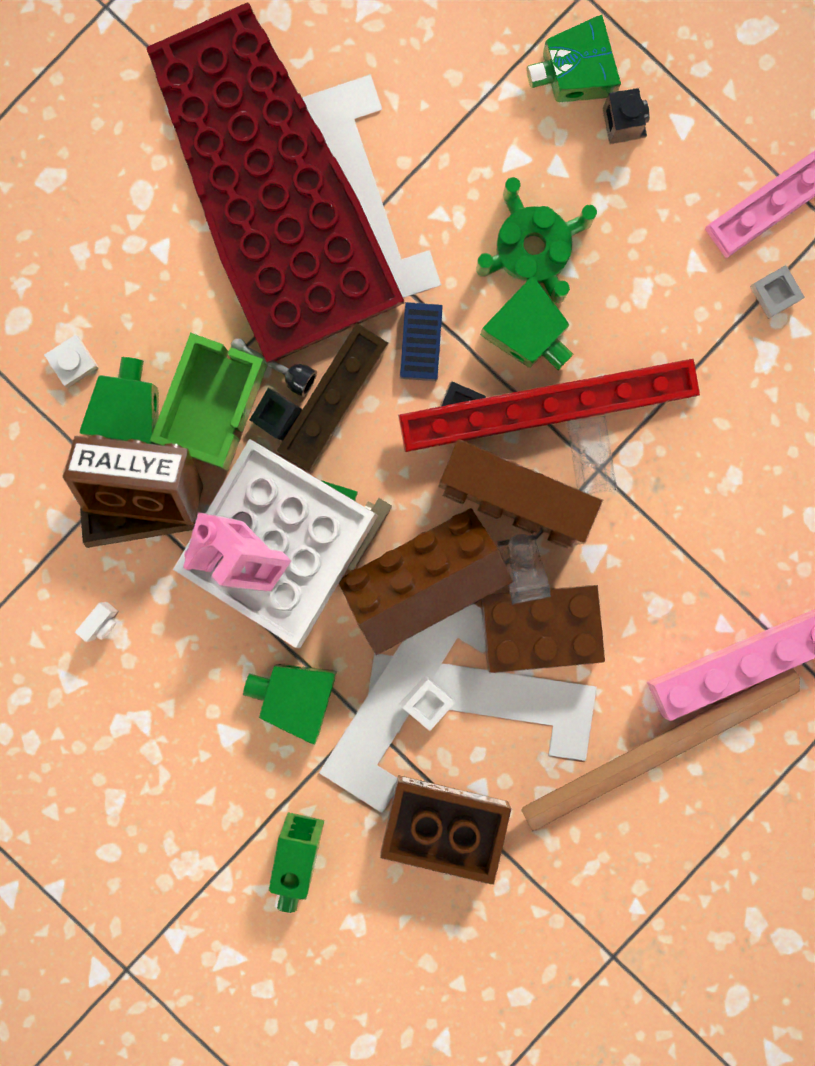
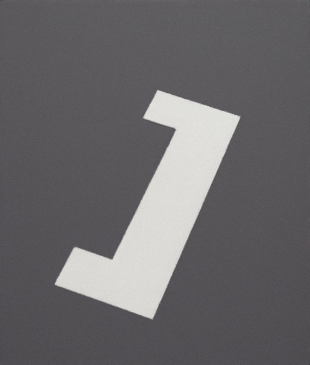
M371 74L302 97L311 117L323 134L326 144L337 159L357 195L403 298L440 286L441 282L430 250L401 259L354 120L382 110Z
M473 603L400 644L319 772L321 775L383 813L394 795L397 777L377 764L409 716V713L402 708L400 703L424 676L430 680L433 678L457 638L482 654L485 652L482 609Z
M374 653L368 694L393 656L384 654L376 656ZM444 663L440 665L431 679L433 683L454 700L455 704L449 710L552 725L549 756L586 761L596 686L503 672L489 673L488 670Z

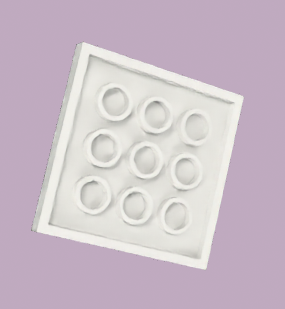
M249 439L206 514L243 521L270 550L282 551L291 560L290 564L272 591L220 586L211 575L223 556L212 572L195 569L187 570L183 567L186 559L184 553L189 548V541L173 570L295 648H301L379 515Z

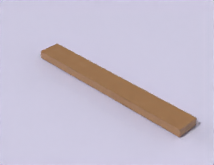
M791 668L768 678L522 807L521 811L531 830L535 831L798 693L800 677L794 668Z

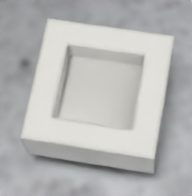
M76 334L44 354L63 385L67 388L99 368Z
M108 602L98 603L75 633L85 642L94 641L97 637L103 640L116 625V622L112 619L119 611Z
M426 676L417 683L400 703L405 711L429 731L455 704L449 695Z

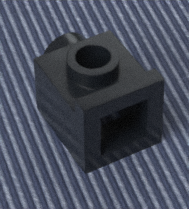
M639 88L609 93L603 106L609 144L646 138L645 126L646 123H649L650 113L647 100L641 99Z

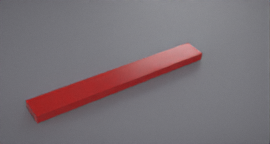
M693 358L398 414L404 451L409 452L456 443L458 439L462 441L700 396Z

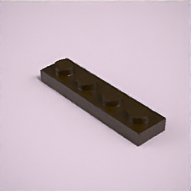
M356 323L277 452L310 472L384 354L389 342Z

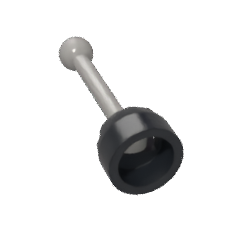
M237 338L232 341V348L262 358L266 363L264 356L247 347L242 339ZM275 361L267 364V366L284 374L287 387L301 397L307 395L317 376L316 370L303 364H295L290 368Z

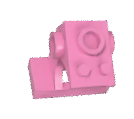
M198 512L189 548L184 553L186 559L183 567L187 570L195 569L212 572L223 556L211 575L220 586L272 591L291 560L282 551L270 550L243 521Z

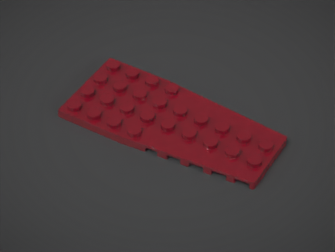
M250 3L239 5L146 48L205 213L219 258L266 363L280 360L355 326L356 323L360 324L404 304L403 296L357 195L337 159L326 144L323 134L311 117L284 64L277 56L264 28L262 29L253 13Z

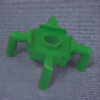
M510 177L505 183L503 198L511 215L500 228L497 238V255L481 254L478 257L476 272L484 277L503 268L510 276L526 282L533 276L538 283H544L554 303H561L566 298L570 287L566 281H559L557 275L562 271L570 258L572 236L588 229L592 225L597 215V209L593 205H586L578 217L565 222L548 206L524 207L518 195L521 183L519 179ZM530 236L539 237L544 242V251L537 255L528 253L524 248V240Z

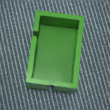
M190 332L150 441L160 446L168 443L180 445L189 450L192 458L229 471L240 441L234 433L235 430L243 432L267 369L265 361L262 358L232 347L228 351L223 344Z

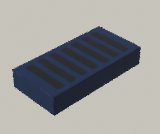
M405 302L400 379L438 380L443 305Z

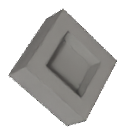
M786 265L750 286L768 319L805 298Z

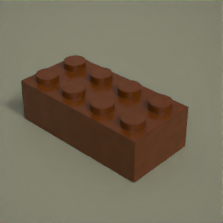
M460 439L456 442L438 485L439 488L445 490L442 495L443 497L460 504H464L466 499L479 504L477 511L495 519L501 518L502 514L515 519L512 526L531 534L537 533L538 530L549 534L547 541L566 549L569 547L573 548L574 545L585 544L603 502L600 498Z
M470 508L454 515L433 529L419 534L416 538L394 550L387 551L381 557L368 564L352 570L341 578L339 585L359 628L377 656L513 582V579L498 548L473 509Z

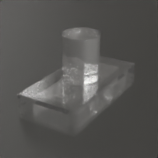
M606 415L568 421L567 427L577 489L588 494L617 490Z
M518 534L511 539L497 541L498 550L513 579V582L507 585L512 604L551 597L549 582L535 535Z

